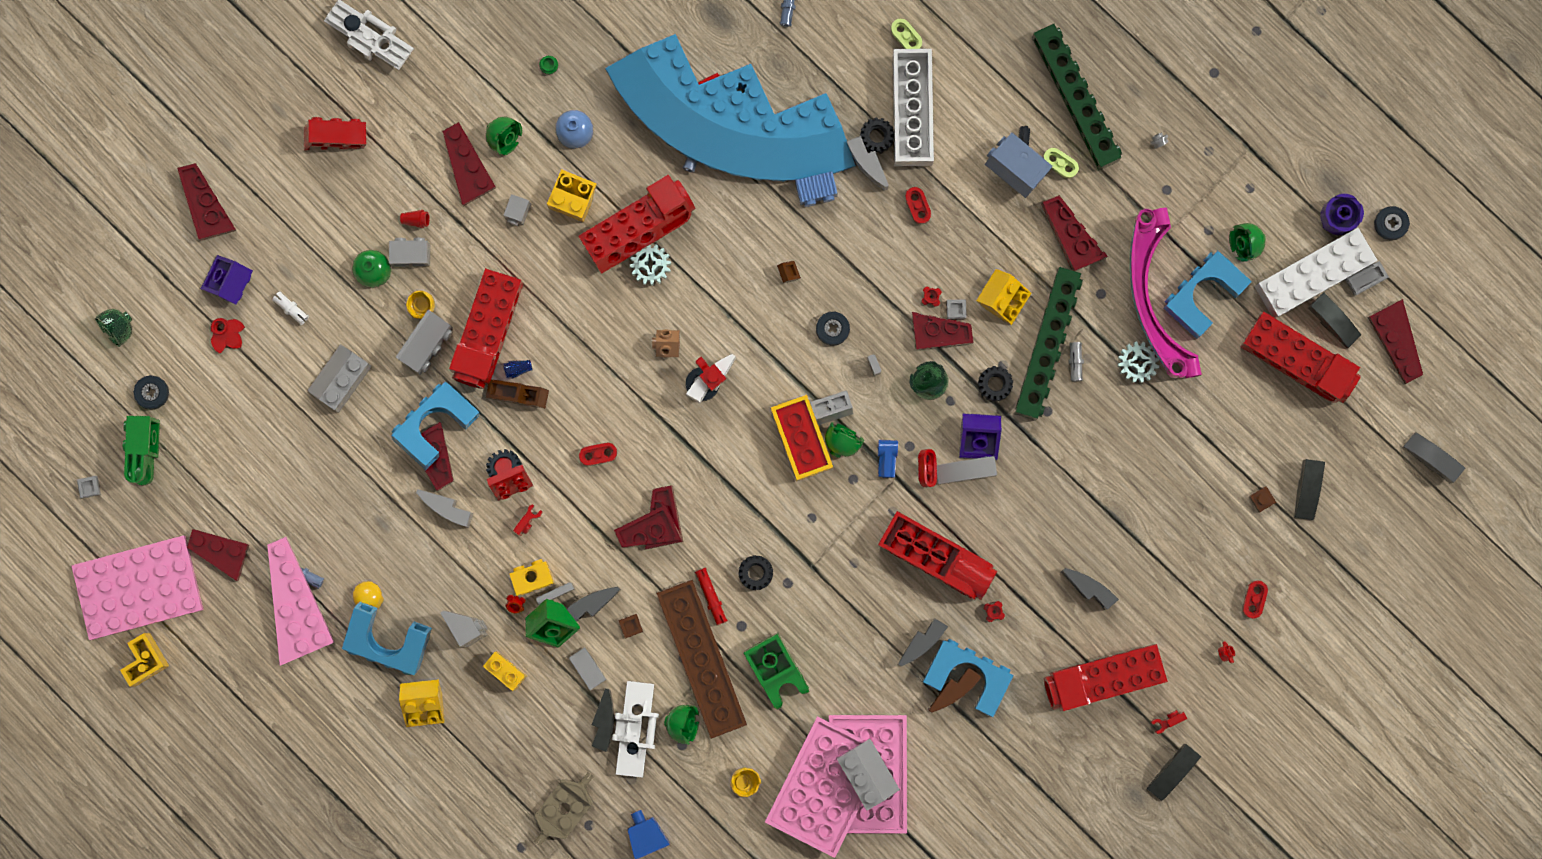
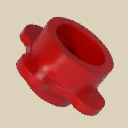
M925 287L923 289L924 298L921 300L922 304H931L934 307L939 306L941 289Z
M513 595L507 596L508 602L505 607L509 612L517 614L524 611L523 604L526 601L525 598Z
M996 601L995 604L987 603L984 605L988 622H993L995 619H1004L1003 604L1000 601Z
M1226 641L1222 642L1223 646L1218 648L1221 660L1223 662L1229 661L1231 664L1234 663V648L1231 645L1228 646Z

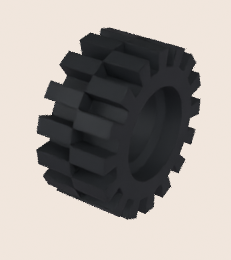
M875 117L873 120L869 119L867 123L863 124L860 136L869 153L870 151H875L881 154L892 146L894 131L892 125L890 126V122L884 121L883 118L878 119V117ZM880 129L883 131L884 139L878 143L873 142L870 139L872 130Z
M1001 366L987 368L979 377L978 390L988 401H1001L1013 389L1012 375ZM999 377L1003 382L1002 389L999 391L991 390L988 386L990 378Z
M753 555L743 560L738 574L741 583L746 588L762 590L771 583L773 568L766 558ZM754 565H758L763 569L764 574L760 580H752L748 575L749 569Z

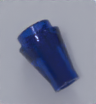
M514 360L503 363L506 378L514 379L524 373L533 371L530 360Z

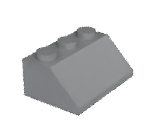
M428 310L396 358L420 375L422 372L425 373L431 365L430 360L432 357H436L441 351L442 347L440 346L443 341H447L452 335L451 330L453 327Z
M340 344L307 391L339 413L372 365Z
M449 611L441 612L442 617L460 647H469L487 636L486 631L488 628L483 620Z
M871 739L864 741L836 758L867 811L900 790Z

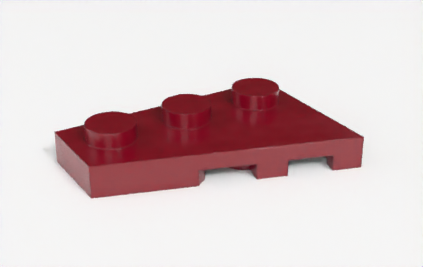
M192 529L187 548L234 580L239 581L249 544Z

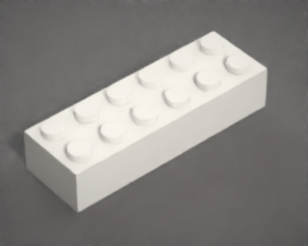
M932 49L893 50L894 166H932L934 162Z
M1356 228L1258 283L1255 289L1271 316L1277 318L1378 260L1359 228Z

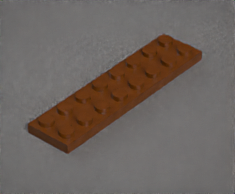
M693 579L656 593L710 738L712 739L746 726L747 722Z

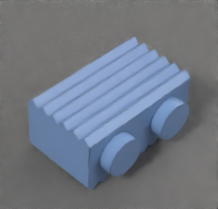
M833 172L795 180L800 205L805 204V207L816 205V201L823 200L824 203L831 202L838 195Z

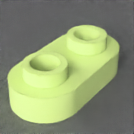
M905 19L895 20L891 26V33L904 49H921L922 38ZM902 27L904 31L898 32L897 28ZM913 41L916 45L911 47L909 42Z
M1057 148L1048 149L1043 156L1053 166L1051 169L1064 178H1073L1079 170L1078 163ZM1054 156L1056 161H1050L1049 157ZM1065 167H1070L1072 171L1066 172Z

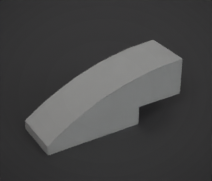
M861 136L847 141L853 160L859 169L875 185L884 191L888 190L889 185L876 152L867 153Z
M994 456L937 465L938 485L997 476Z
M417 489L416 493L432 510L456 524L467 528L470 527L473 513L455 508L456 500Z

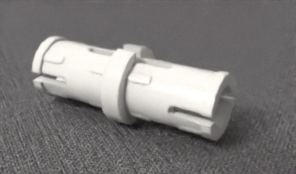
M282 292L276 294L281 300L276 296L273 297L272 301L280 306L286 315L293 317L300 325L305 323L303 319L305 321L308 320L309 316L300 310L294 301L291 302L284 296Z

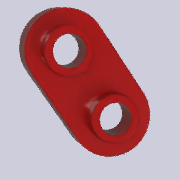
M918 187L908 189L905 200L914 222L920 225L926 224L931 218V210L924 192ZM917 195L918 200L913 201L911 196ZM923 212L925 217L919 218L918 213Z
M601 443L582 448L579 453V459L584 465L593 466L612 462L616 459L618 452L612 443ZM610 449L611 455L605 456V450ZM588 453L593 455L591 460L586 459Z
M923 449L918 455V480L924 488L934 487L937 482V458L932 449Z
M1259 580L1253 581L1247 587L1242 611L1250 619L1258 618L1263 613L1268 594V587L1264 582ZM1255 587H1258L1260 589V592L1258 594L1254 593ZM1251 605L1255 607V611L1253 613L1249 611V607Z

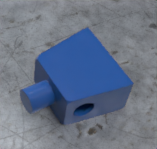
M642 810L631 814L635 825L628 828V834L635 859L670 845V841L654 817L646 820Z

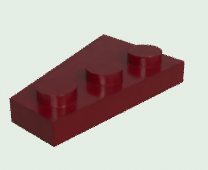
M912 312L916 350L974 343L970 323Z
M442 422L421 433L422 437L439 452V458L425 471L437 491L454 482Z
M673 486L653 489L650 512L667 505L683 539ZM683 540L645 545V550L682 543Z
M667 505L614 530L622 548L683 540Z

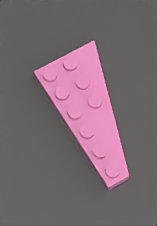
M287 537L267 545L280 666L334 643V639Z

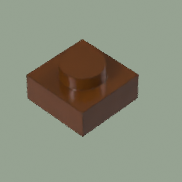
M795 261L783 262L777 265L783 283L797 281L801 278Z
M1267 486L1249 496L1259 513L1276 503Z
M637 614L618 620L625 639L644 632Z

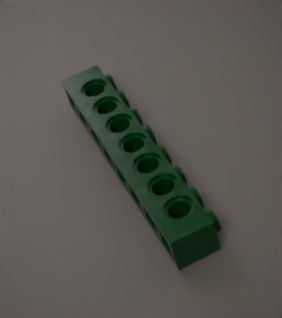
M1053 23L1034 32L1032 39L1098 171L1119 162L1122 158V151L1118 144L1115 145L1112 139L1114 138L1110 128L1106 127L1104 123L1105 117L1101 111H1098L1094 95L1089 94L1087 90L1088 83L1084 77L1081 78L1079 65L1076 61L1072 60L1070 56L1072 54L1071 49L1062 40V31L1059 27L1056 28ZM1055 43L1058 49L1052 50L1048 44ZM1057 60H1064L1066 66H1059ZM1071 76L1074 79V83L1066 82L1065 77ZM1080 93L1083 99L1076 100L1073 94ZM1082 110H1089L1091 116L1085 117L1082 114ZM1090 127H1098L1099 133H1092ZM1105 143L1108 146V150H1101L1099 144Z
M1062 267L1057 269L1014 411L1015 415L1035 421L1038 419V416L1042 417L1045 406H1042L1044 398H1048L1050 388H1048L1049 380L1053 381L1055 376L1054 363H1058L1061 352L1058 350L1060 344H1064L1067 334L1064 333L1066 326L1069 327L1072 315H1069L1071 308H1075L1078 299L1075 297L1076 290L1081 289L1083 279H1080L1082 273ZM1068 286L1071 291L1070 294H1063L1061 287ZM1056 304L1064 305L1065 312H1058ZM1057 322L1060 329L1058 331L1052 330L1050 323ZM1046 340L1053 341V349H1048L1045 346ZM1046 358L1049 362L1048 367H1042L1039 359ZM1035 376L1042 377V385L1034 383ZM1035 394L1038 402L1035 404L1029 402L1028 396Z

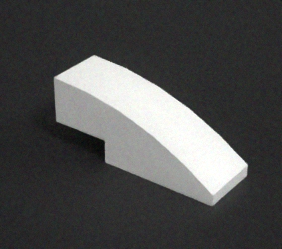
M731 354L715 363L724 376L728 373L736 356ZM699 377L686 395L700 404L709 388Z

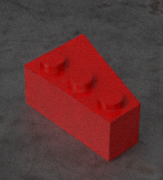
M312 117L304 127V150H310L312 146L321 147L322 150H328V147L364 149L366 146V122H361L360 119L342 121L341 118L323 120L321 117Z

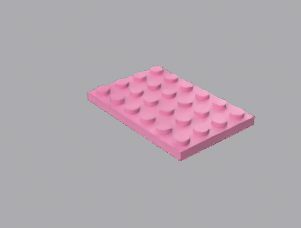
M183 535L71 565L89 640L204 610L190 552L187 548L186 536Z
M829 715L830 723L865 741L871 739L875 746L887 751L883 761L900 789L868 811L861 804L847 833H907V715Z
M817 716L765 823L835 858L862 804L836 758L865 740ZM875 746L882 760H884L887 751Z

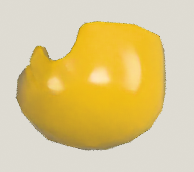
M414 291L407 299V311L413 318L422 319L428 310L434 311V298L426 291Z
M364 581L354 588V603L357 605L359 602L379 609L383 602L382 591L372 581Z
M746 767L736 770L730 780L733 792L740 797H749L757 793L761 784L759 774L752 768Z

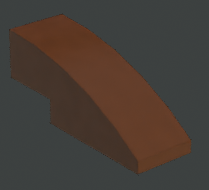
M491 379L488 384L486 398L545 409L549 390L521 383Z
M967 668L957 683L949 679L928 711L933 713L955 703L976 685L981 676L972 669Z

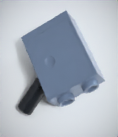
M1026 125L1019 128L1018 137L1013 133L1007 138L1003 136L997 143L999 147L997 149L993 147L987 154L989 159L985 163L989 169L1024 198L1035 189L1053 167L1029 147L1030 128Z

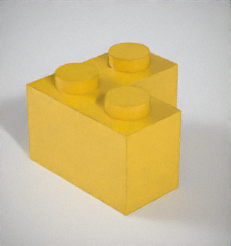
M143 633L127 643L137 660L120 671L129 687H136L169 667V664L150 633Z

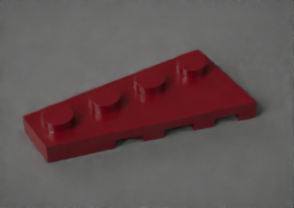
M458 122L443 130L462 205L465 206L496 189L460 123Z
M194 163L177 168L199 241L236 231V228L197 164Z
M1060 195L1041 203L1072 271L1080 270L1108 257L1098 247L1095 239L1091 238L1086 232L1084 225L1075 218V214Z
M1403 299L1369 316L1370 323L1404 384L1422 376L1423 371Z

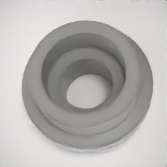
M1162 132L1152 137L1153 141L1150 144L1155 149L1169 142L1167 139L1168 135H1163Z

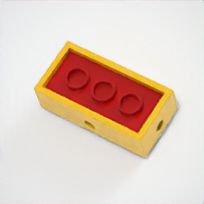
M804 395L771 407V412L796 482L833 469L808 396Z

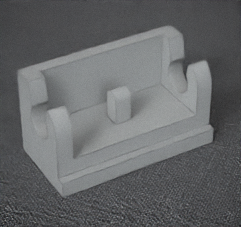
M847 390L810 402L818 425L853 414V407Z

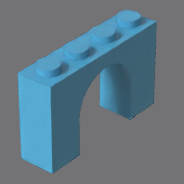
M1219 251L1215 254L1210 252L1203 260L1205 264L1201 268L1197 266L1190 275L1193 277L1188 282L1184 280L1177 287L1180 291L1176 295L1172 293L1164 301L1167 305L1163 309L1196 339L1213 324L1196 307L1193 301V291L1197 283L1205 280L1215 281L1236 298L1252 282Z
M446 381L442 385L438 384L433 389V394L429 398L425 397L419 403L420 407L416 411L412 410L406 416V421L402 425L398 424L392 430V440L425 471L439 458V452L422 437L419 430L422 420L429 414L441 412L451 416L466 430L479 417V411Z
M359 602L353 609L342 649L351 655H359L365 657L368 661L381 663L387 668L398 669L406 675H415L420 669L432 628L414 621L408 629L402 648L396 650L383 648L375 641L372 633V626L378 608Z
M951 639L943 640L922 682L941 691L950 671L955 666L961 663H971L981 670L985 681L984 689L974 708L994 717L1014 676L1010 674L1011 670L1002 665L999 668L992 665L994 661L983 656L982 659L976 657L975 651L967 647L963 650L958 647L959 643Z

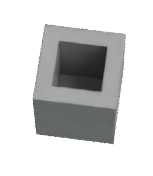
M511 194L503 215L507 219V223L518 226V224L524 225L531 206L530 201Z

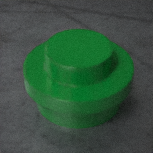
M550 55L543 57L539 63L541 71L548 75L555 73L558 69L557 59Z

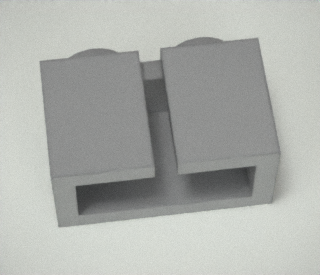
M395 238L394 241H389V264L392 267H409V264H412L413 267L430 266V243L425 241V238H414V241H406V238Z

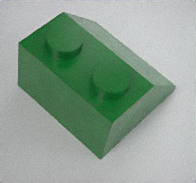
M545 599L525 618L527 638L557 648L580 629L579 624L563 604L549 599Z

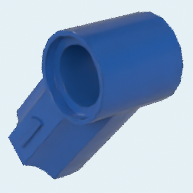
M879 440L878 477L895 478V465L898 456L897 440Z

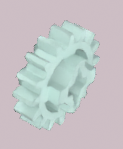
M657 244L654 248H651V245H649L646 249L635 254L636 257H631V261L634 264H630V268L635 269L632 275H638L636 278L638 282L643 279L644 285L650 281L651 286H654V281L657 280L660 284V278L667 279L665 272H671L667 267L671 265V261H666L669 258V254L664 255V248L658 250ZM653 253L659 255L662 260L655 258ZM644 254H646V257L642 261H639L640 258ZM650 257L653 264H656L652 266V272L647 266L649 264ZM658 269H662V271L655 276V273L658 271ZM639 270L646 271L648 276L643 275Z
M1136 341L1133 347L1128 344L1126 346L1127 350H1121L1123 356H1119L1118 359L1122 363H1119L1117 367L1123 368L1120 374L1126 373V380L1131 377L1132 383H1135L1137 379L1140 383H1143L1144 378L1149 381L1151 379L1150 375L1155 376L1157 374L1154 369L1160 367L1155 364L1159 359L1155 358V353L1151 351V346L1146 348L1145 342H1142L1139 346ZM1133 351V357L1129 360H1126L1128 354ZM1142 351L1145 352L1149 357H1146L1144 354H1142ZM1137 358L1139 361L1144 362L1140 365V367L1138 364L1133 363L1137 360ZM1151 365L1149 371L1144 374L1145 367ZM1128 368H1131L1132 370H1134V371H1135V374L1132 373Z

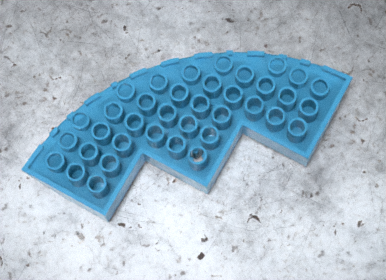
M676 34L640 48L605 68L625 103L651 132L659 136L670 147L672 146L680 151L681 154L692 160L699 161L709 168L721 170L738 177L784 182L786 180H798L828 172L836 174L855 167L843 128L827 93L774 114L752 64L699 85ZM738 89H743V90H744V93H742L741 91H737V90H738Z

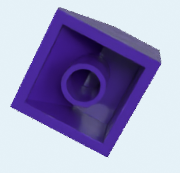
M217 255L200 289L237 305L238 301L242 298L246 284L251 279L253 270L236 261Z
M963 413L959 457L978 459L994 456L995 460H998L1002 431L1001 416Z

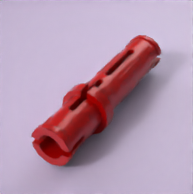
M703 568L696 571L695 574L709 605L707 606L708 610H711L716 626L728 622L721 607L723 604L717 597L707 569Z

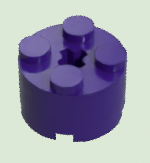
M1339 194L1331 198L1321 210L1320 219L1323 229L1334 235H1346L1357 228L1362 222L1364 209L1362 204L1353 195Z

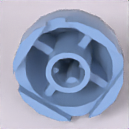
M569 110L558 118L556 135L565 147L570 149L584 147L593 136V125L585 113L578 110Z

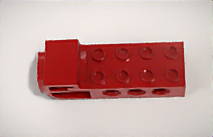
M669 175L663 177L646 188L647 195L579 235L582 244L601 274L679 228L690 219L691 212L696 208L679 180L673 182Z
M485 268L461 341L457 344L449 370L454 373L453 380L478 389H484L485 384L490 383L524 285L521 279Z
M1264 311L1260 314L1240 346L1314 393L1334 403L1338 401L1344 403L1361 378V375L1358 374L1361 367L1338 353L1333 354Z
M898 511L895 513L878 544L885 551L974 601L976 598L979 600L983 599L998 572L993 569L994 566L988 561Z
M1157 644L1049 673L1050 676L1044 677V686L1050 706L1053 710L1059 709L1060 711L1074 709L1168 682Z

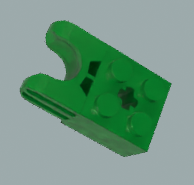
M127 416L123 425L124 432H126V440H123L122 445L123 451H125L124 476L131 483L143 486L148 485L152 482L154 476V458L159 456L160 420L151 416Z
M779 632L744 650L743 653L775 709L778 710L782 707L783 701L779 694V689L783 684L791 683L795 685L801 694L809 692V687ZM767 655L775 657L774 663L765 661Z

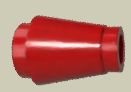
M424 210L401 213L400 222L401 224L423 229L429 226L430 215L429 212Z

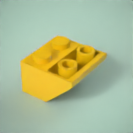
M561 169L547 206L551 210L584 222L590 209L597 183Z
M995 269L976 301L987 311L1012 325L1030 297L1031 292L1011 274Z
M439 679L400 684L399 702L406 727L445 723Z

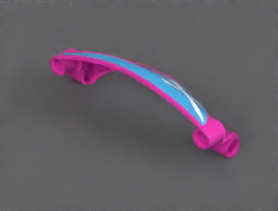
M1166 207L1154 210L1143 209L1135 218L1130 249L1131 291L1138 319L1151 348L1170 377L1179 379L1201 376L1202 372L1198 355L1176 343L1162 328L1152 309L1148 293L1149 266L1158 243L1169 231L1171 224ZM1141 215H1147L1150 219L1149 223H1144L1141 220ZM1173 364L1180 366V373H1175L1172 370Z

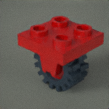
M504 449V453H502L501 450H498L499 454L496 455L495 452L492 454L493 459L491 457L488 458L490 463H486V471L490 478L486 480L498 501L508 499L511 495L518 492H525L533 486L532 480L522 462L513 451L510 450L509 452L507 449Z

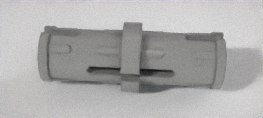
M1072 342L1069 343L1070 360H1068L1071 366L1070 380L1072 382L1083 381L1082 364H1084L1082 359V343Z

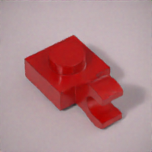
M702 357L695 361L703 371L699 377L711 391L727 379L715 364L709 367Z
M531 504L528 507L527 513L521 518L513 531L520 536L523 533L526 535L532 527L530 524L532 519L540 518L543 511L540 510L538 514L534 515L532 509L535 506Z
M1175 710L1167 714L1168 718L1164 720L1153 719L1150 723L1152 725L1155 723L1160 724V729L1155 731L1156 734H1160L1165 729L1186 720L1185 713Z

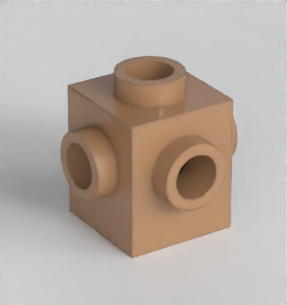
M657 330L656 338H652V349H656V357H679L680 330Z

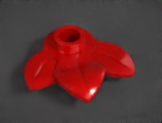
M217 318L211 323V331L213 333L211 344L216 352L221 354L226 346L234 349L242 347V338L239 332L244 330L245 326L241 321L237 319L227 321L224 318ZM223 324L224 329L219 331L218 326Z

